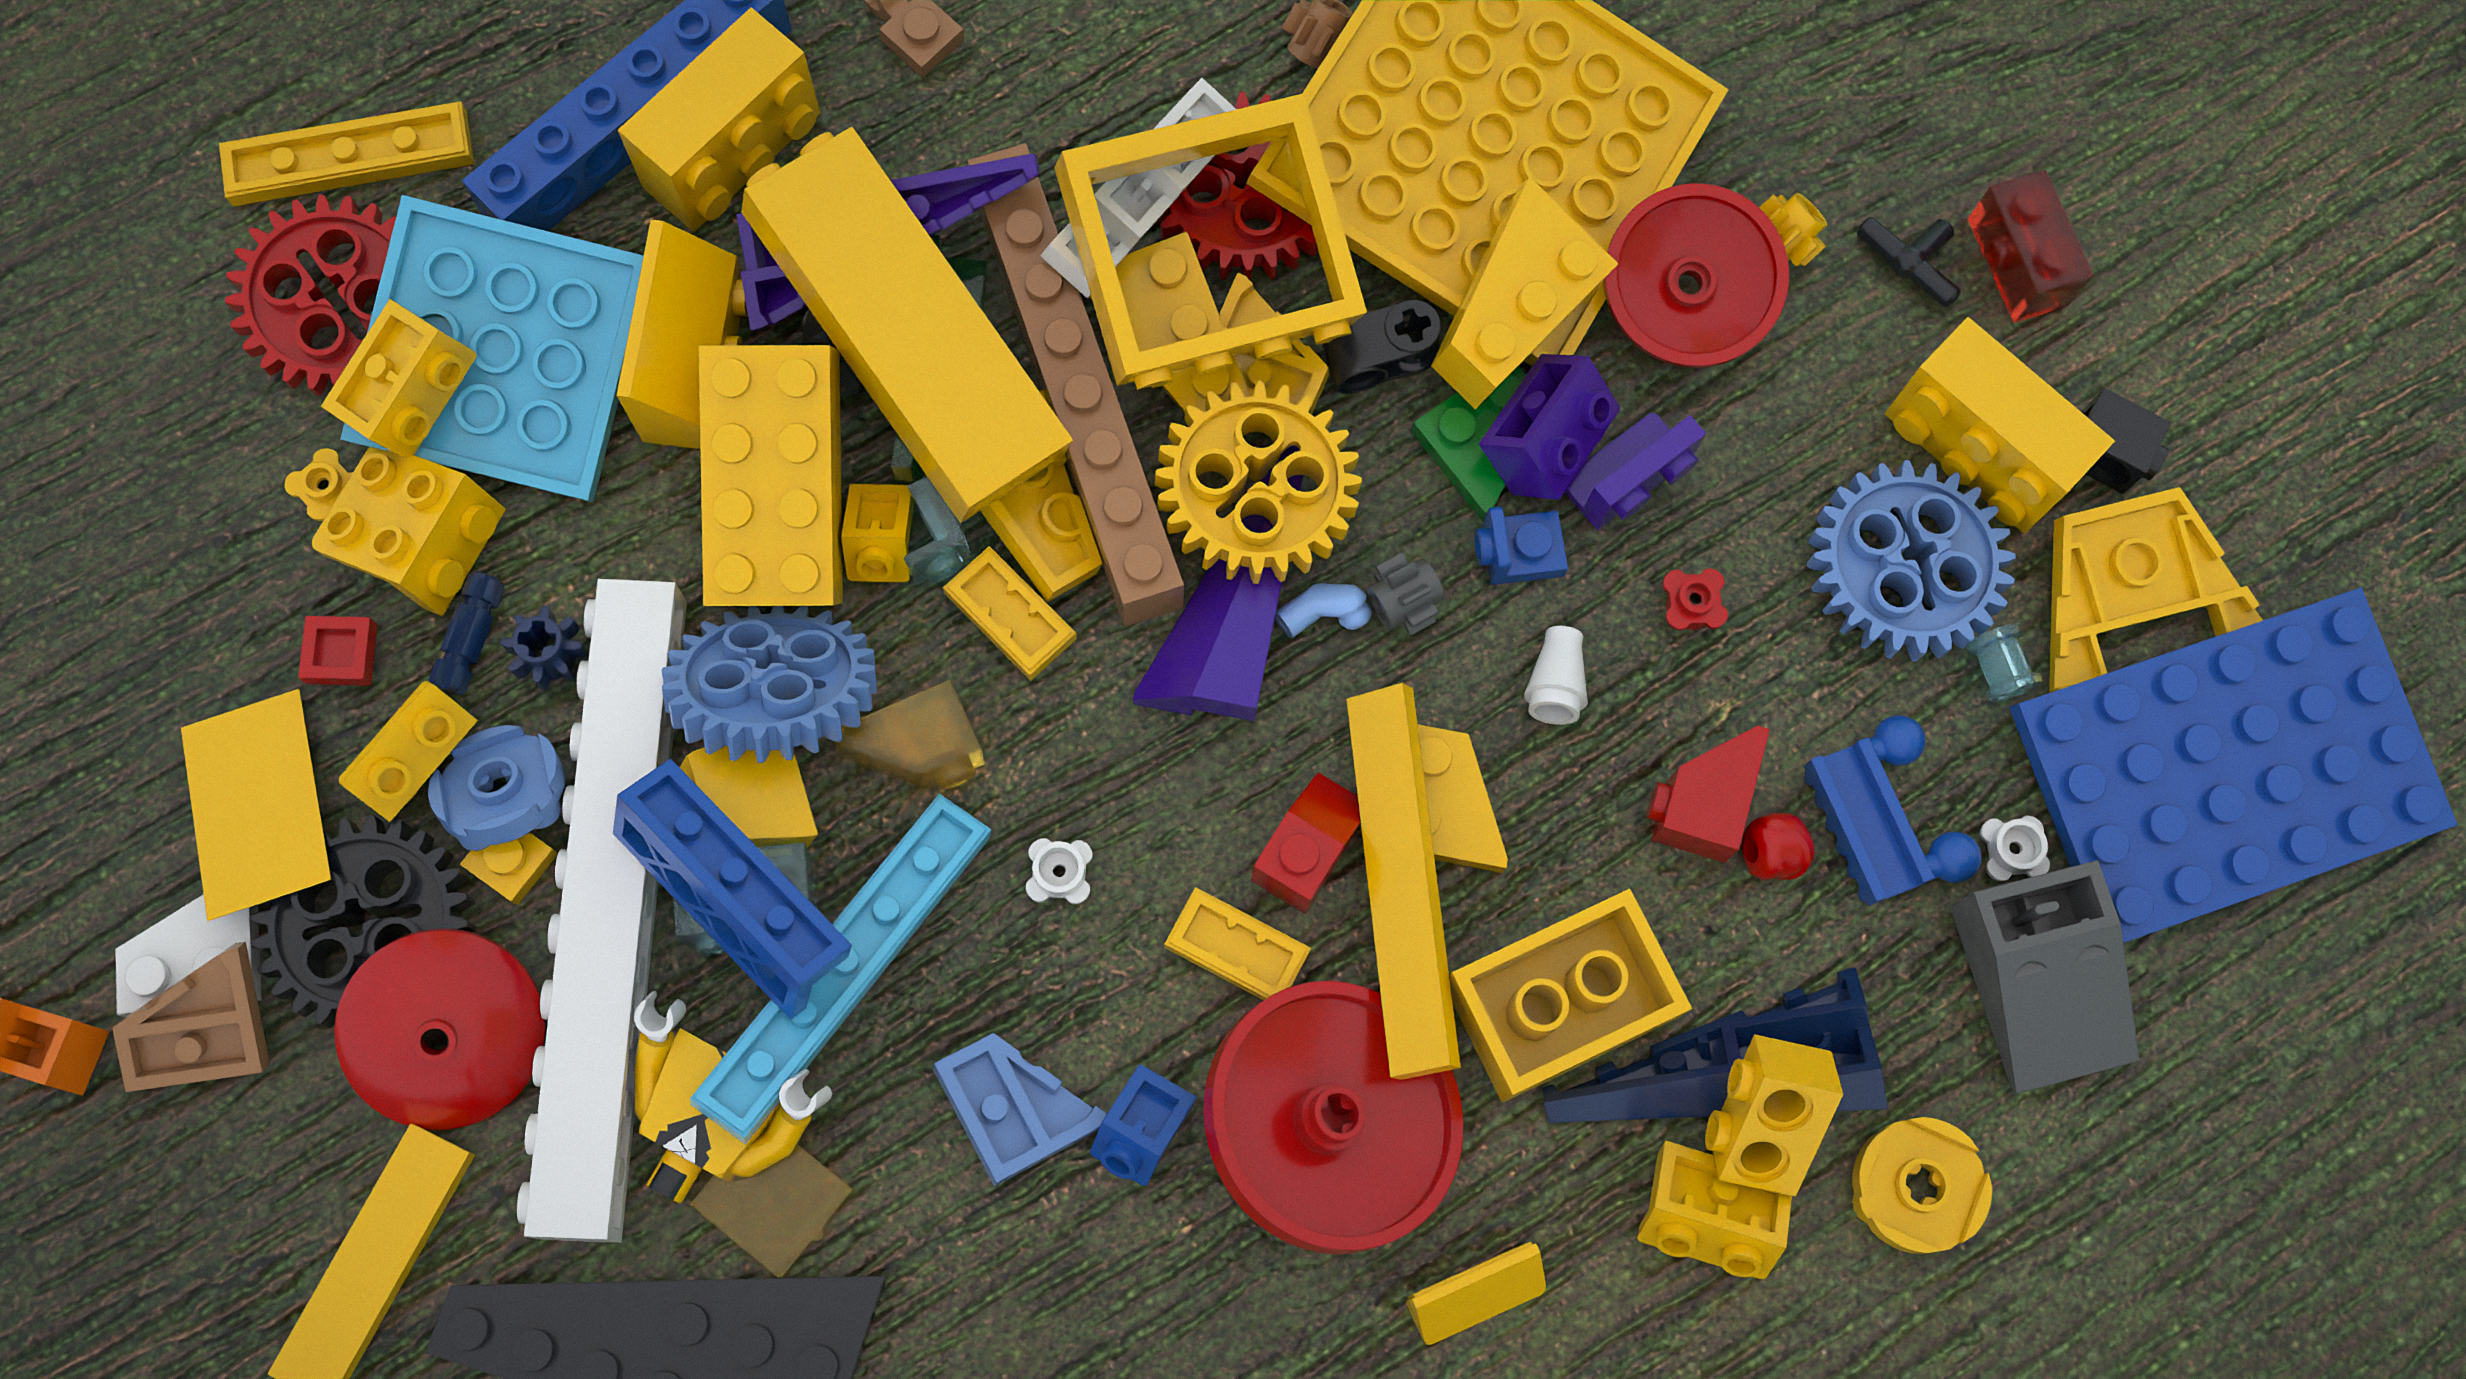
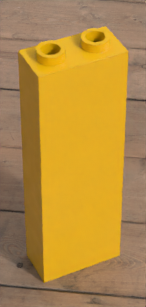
M850 127L835 137L831 132L823 133L808 142L801 149V156L783 167H780L778 163H772L752 175L746 183L747 188L744 189L741 213L953 514L962 523L1061 459L1073 442V439L854 128Z

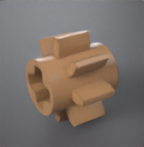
M1300 0L1299 4L1295 2L1282 25V29L1293 34L1287 46L1288 50L1300 61L1318 69L1350 20L1353 12L1338 0H1312L1311 3L1307 0Z

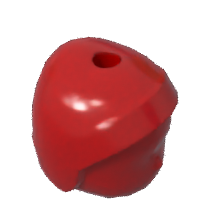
M1770 813L1751 821L1745 830L1741 844L1742 855L1748 872L1764 881L1771 879H1797L1806 872L1814 860L1815 850L1809 830L1800 818L1789 813Z

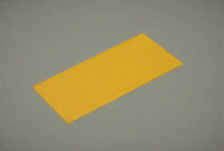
M296 689L181 727L207 921L331 880L300 690Z

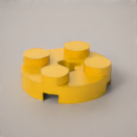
M1928 1117L1894 1122L1884 1126L1864 1143L1857 1155L1852 1174L1853 1208L1859 1219L1867 1223L1871 1231L1879 1239L1898 1250L1912 1254L1950 1250L1957 1244L1963 1243L1974 1236L1985 1222L1992 1200L1989 1172L1984 1173L1982 1162L1975 1153L1979 1152L1971 1138L1950 1123ZM1922 1167L1930 1171L1928 1182L1937 1188V1194L1935 1198L1923 1197L1918 1203L1910 1197L1911 1189L1906 1186L1907 1175L1918 1174Z

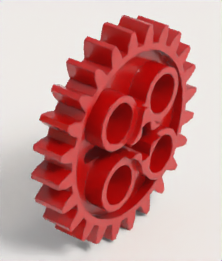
M1240 92L1236 107L1234 108L1249 107L1245 92ZM1265 94L1259 104L1270 102V95ZM1271 141L1243 148L1245 151L1240 154H1216L1158 219L1164 220L1160 224V237L1162 240L1187 232L1194 251L1197 252V259L1202 271L1212 261L1219 263V276L1221 280L1227 278L1232 267H1240L1242 275H1245L1251 281L1254 267L1262 266L1270 279H1274L1277 261L1282 260L1288 267L1296 270L1298 269L1300 258L1298 249L1312 256H1315L1318 252L1312 226L1292 212L1283 210L1282 208L1284 207L1248 184L1246 185L1250 174ZM1198 192H1208L1215 195L1217 199L1209 203H1201L1195 201L1191 196ZM1253 218H1260L1266 220L1271 226L1263 230H1255L1246 226L1244 222Z
M319 195L316 202V212L310 213L307 212L297 199L293 200L292 211L294 218L288 221L284 220L273 210L270 211L268 214L274 230L267 234L260 229L251 227L248 231L258 244L255 251L243 248H236L234 251L238 258L247 266L246 270L231 271L226 274V278L234 286L242 290L240 293L225 297V303L233 311L244 313L230 322L231 328L238 335H251L242 345L243 349L252 358L265 354L261 360L260 367L270 376L284 368L282 380L290 388L295 389L307 376L308 388L316 396H321L328 381H332L333 386L335 385L363 340L355 337L343 318L330 304L326 295L299 261V255L307 252L312 256L325 276L337 289L339 295L366 331H368L372 314L364 313V305L366 300L378 291L396 216L381 224L383 214L374 203H371L359 215L357 204L351 196H345L339 210L334 211L325 195ZM341 244L355 245L353 256L347 262L340 265L328 263V256L336 246ZM288 278H300L302 280V285L296 295L289 299L275 298L276 289L283 280ZM330 326L338 328V337L330 347L325 349L312 348L313 336L319 329Z

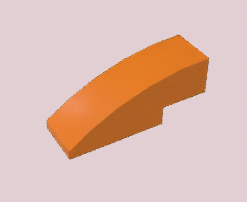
M0 998V1071L83 1096L110 1031Z

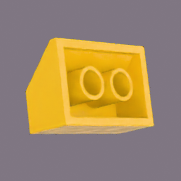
M650 220L616 396L642 442L700 449L699 346L743 345L742 337L737 336L740 317H748L741 278L742 268L736 255L660 220Z

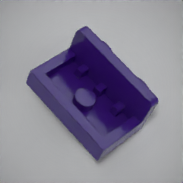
M1649 413L1586 460L1565 493L1597 531L1617 516L1625 520L1650 500L1651 494L1649 492L1664 480L1670 485L1677 482L1698 463L1699 459L1694 454L1704 439L1706 432L1691 415L1672 429H1669L1656 413Z

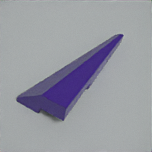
M1033 153L890 181L931 237L1039 177V162L1037 156ZM740 213L736 214L746 267V271L741 272L750 329L757 332L766 329L807 305L743 214Z
M1290 446L1280 455L1276 464L1294 452H1298V447ZM1273 467L1261 480V482L1265 483L1267 486L1269 484L1271 471ZM1293 475L1287 481L1291 487L1301 491L1304 475ZM1249 515L1241 520L1243 525L1251 532L1265 533L1273 529L1271 522L1264 516ZM1218 559L1207 570L1137 687L1133 697V704L1192 716L1193 710L1255 721L1283 581L1280 582L1277 579L1272 568L1263 567L1259 583L1253 584L1249 567L1240 566L1234 578L1229 580L1226 578L1227 562Z

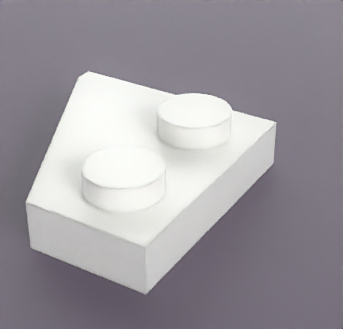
M203 894L116 948L117 1015L127 1017L212 958L239 942H246L257 1001H261V974L257 970L260 966V951L251 948L250 942L259 937V924L250 920L251 914L258 912V905L207 921Z

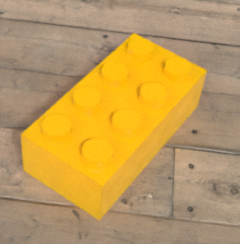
M830 345L699 346L703 606H829L843 603L839 350Z

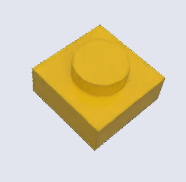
M529 832L506 843L490 845L483 850H471L460 865L518 906L554 861L558 853Z

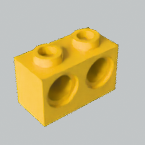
M1754 1034L1744 1059H1736L1731 1067L1727 1085L1728 1096L1721 1111L1714 1110L1710 1115L1705 1134L1706 1148L1713 1151L1718 1180L1796 1197L1843 1096L1842 1087L1832 1051Z

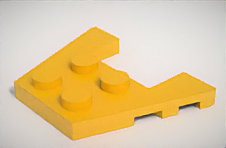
M2180 487L2065 515L2054 520L2049 693L2107 674L2096 637L2097 634L2203 607L2207 608L2215 637L2263 621L2255 609L2260 604L2248 586H2239L2220 558L2225 554Z

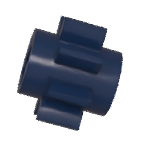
M544 605L540 610L539 616H532L527 619L518 614L514 616L518 626L513 633V637L501 640V645L508 653L519 656L511 662L508 669L518 680L526 677L533 671V680L541 690H547L550 680L561 677L572 682L575 677L571 669L575 664L576 658L588 656V651L580 642L570 640L581 629L575 620L570 616L563 619L557 625L555 614L548 606ZM549 639L555 642L554 646H547ZM535 650H542L541 657H537L534 654Z

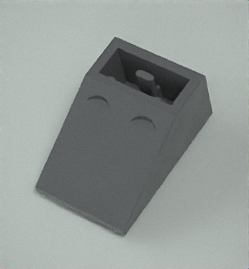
M2098 860L1976 891L1950 906L2013 1095L2140 1061L2121 923Z

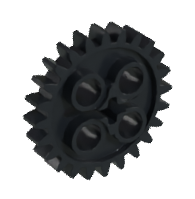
M375 815L368 816L362 833L358 826L347 817L340 820L339 837L334 838L323 829L331 880L269 900L272 902L270 910L251 914L250 920L268 928V934L256 938L250 944L251 948L272 954L269 959L257 968L259 974L268 978L281 977L271 993L283 1000L296 996L291 1011L307 1017L316 1010V1023L332 1028L335 1024L340 999L350 979L359 967L381 947L392 942L400 935L411 932L415 933L430 929H456L475 932V925L458 917L459 912L475 905V899L466 893L454 892L468 877L458 868L445 870L454 857L450 851L443 846L430 851L435 838L422 829L410 838L411 827L399 819H396L390 825L387 832L384 822ZM403 870L404 883L401 889L389 898H382L380 886L383 879L393 871ZM336 885L338 892L334 905L327 911L316 913L315 900L318 893L327 886ZM416 906H421L422 908L421 913L415 917L405 919L396 916L407 913ZM368 911L371 914L377 916L379 919L370 920L364 923V912ZM363 924L362 935L349 929V927ZM322 927L331 930L316 935L309 941L306 939V934L310 930ZM345 947L347 962L344 969L338 975L326 978L324 963L327 957L334 950Z

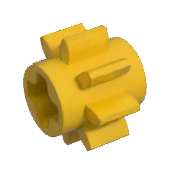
M1795 193L1788 201L1783 195L1777 197L1773 194L1759 207L1776 227L1785 246L1788 261L1791 260L1795 266L1800 264L1806 266L1826 247L1817 235L1827 226V222L1820 211L1802 194Z

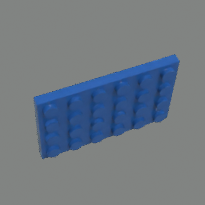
M2362 587L2009 707L2070 867L2098 860L2121 923L2123 943L2458 825Z

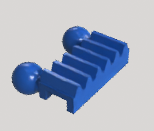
M1895 715L1884 719L1875 729L1873 737L1859 740L1853 746L1823 757L1821 755L1815 757L1804 765V780L1807 785L1814 787L1816 792L1814 802L1818 808L1824 809L1826 813L1825 826L1828 831L1835 833L1837 837V852L1846 856L1848 861L1847 873L1849 877L1857 880L1859 885L1857 895L1860 901L1867 903L1868 906L1924 885L1936 878L1950 883L1964 882L1976 874L1981 864V851L1975 840L1965 833L1956 831L1946 832L1938 836L1930 845L1928 854L1924 855L1881 764V761L1895 766L1908 765L1916 761L1925 748L1926 740L1922 727L1914 719L1904 715Z

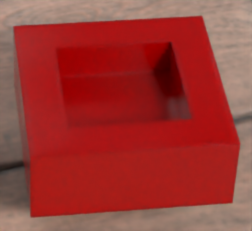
M305 616L298 678L310 685L371 686L378 624L370 617Z

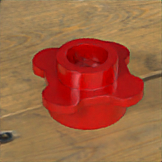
M1711 568L1705 569L1701 574H1684L1680 570H1672L1667 573L1663 579L1662 587L1668 593L1666 599L1667 612L1665 614L1668 625L1680 631L1684 629H1699L1704 626L1710 629L1720 628L1728 618V611L1721 604L1720 590L1725 584L1722 574ZM1690 595H1698L1701 600L1700 603H1691Z

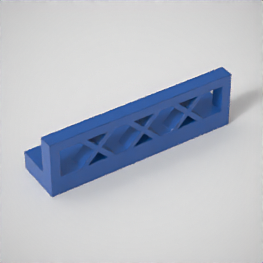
M671 758L617 795L613 835L790 1020L806 1009L813 984L849 957L852 944Z

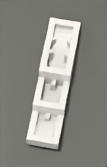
M1201 78L1154 129L1236 110V108ZM1215 155L1109 180L1100 187L1094 196L1115 267ZM1069 223L1041 254V257L1088 298L1091 295L1071 224Z

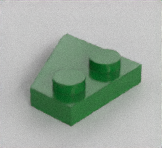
M1519 366L1476 409L1457 392L1414 421L1411 432L1481 521H1484L1488 509L1495 507L1505 487V483L1479 446V442L1525 378L1526 374Z

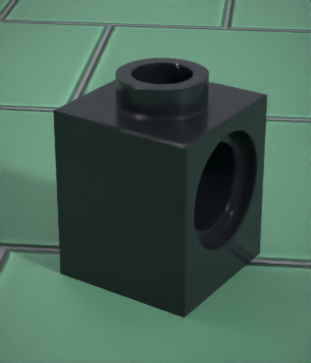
M2104 388L2082 410V413L2113 438L2115 442L2085 475L2124 494L2141 478L2150 481L2159 471L2169 452V448L2161 444L2172 422Z

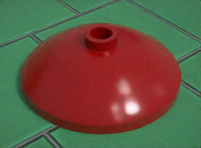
M1692 183L1658 191L1644 199L1628 213L1615 231L1608 246L1607 253L1618 263L1603 279L1604 292L1610 312L1623 334L1636 347L1664 363L1686 368H1703L1732 361L1755 347L1769 333L1784 307L1789 286V265L1781 236L1769 217L1757 205L1730 189L1710 184ZM1684 275L1693 277L1698 283L1697 293H1684L1679 287V277Z
M430 929L405 935L386 944L372 954L352 976L342 994L334 1028L335 1046L340 1066L346 1079L361 1099L371 1108L395 1122L407 1126L414 1124L429 1130L455 1129L475 1124L489 1118L511 1103L532 1077L534 1055L538 1046H544L546 1020L542 1019L540 1012V992L534 979L520 960L506 948L487 937L456 929ZM429 1029H440L447 1034L449 1045L439 1050L431 1049L424 1042V1033Z

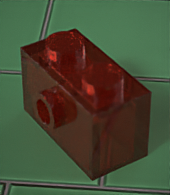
M2046 170L1990 186L1968 217V222L2014 323L2068 307L2094 277Z

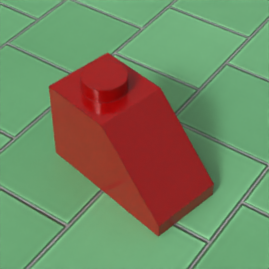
M1757 725L1679 766L1667 780L1666 784L1657 782L1651 795L1646 816L1647 819L1656 821L1651 841L1723 863L1731 858L1740 848L1770 729Z
M1318 772L1288 810L1253 866L1251 881L1306 915L1361 826L1358 796Z

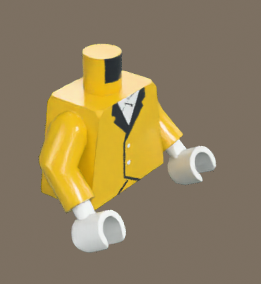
M653 991L637 1006L634 1012V1021L637 1028L641 1031L634 1064V1108L636 1116L641 1121L639 1133L667 1148L646 1185L681 1204L702 1168L725 1181L731 1182L737 1176L751 1177L789 1156L808 1126L812 1113L831 1099L832 1091L828 1086H825L812 1098L808 1097L803 1090V1080L809 1074V1070L804 1069L781 1086L779 1092L780 1102L745 1145L691 1106L690 1103L691 1096L727 1053L681 1028L674 1038L671 1030L684 1017L686 1005L683 1001L677 999L669 1007L667 1016L663 1017L658 1014L654 1007L657 992Z

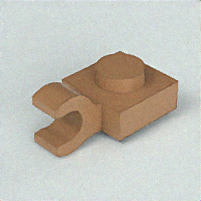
M864 0V4L876 16L886 22L879 29L881 41L922 78L964 41L963 28L932 0H910L909 2L907 0Z

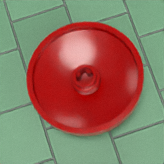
M1338 981L1302 983L1279 991L1250 1009L1234 1024L1219 1045L1208 1072L1204 1092L1203 1115L1206 1139L1214 1166L1228 1192L1241 1209L1259 1226L1286 1243L1305 1250L1326 1254H1353L1380 1247L1403 1237L1421 1225L1441 1203L1452 1184L1458 1168L1463 1143V1112L1455 1077L1452 1070L1403 1080L1390 1077L1381 993L1363 986Z

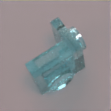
M926 476L907 486L914 506L934 540L904 557L906 566L916 585L927 580L930 583L944 581L961 570L963 561L971 558L966 538L959 527L967 523L968 520L962 523L958 521Z

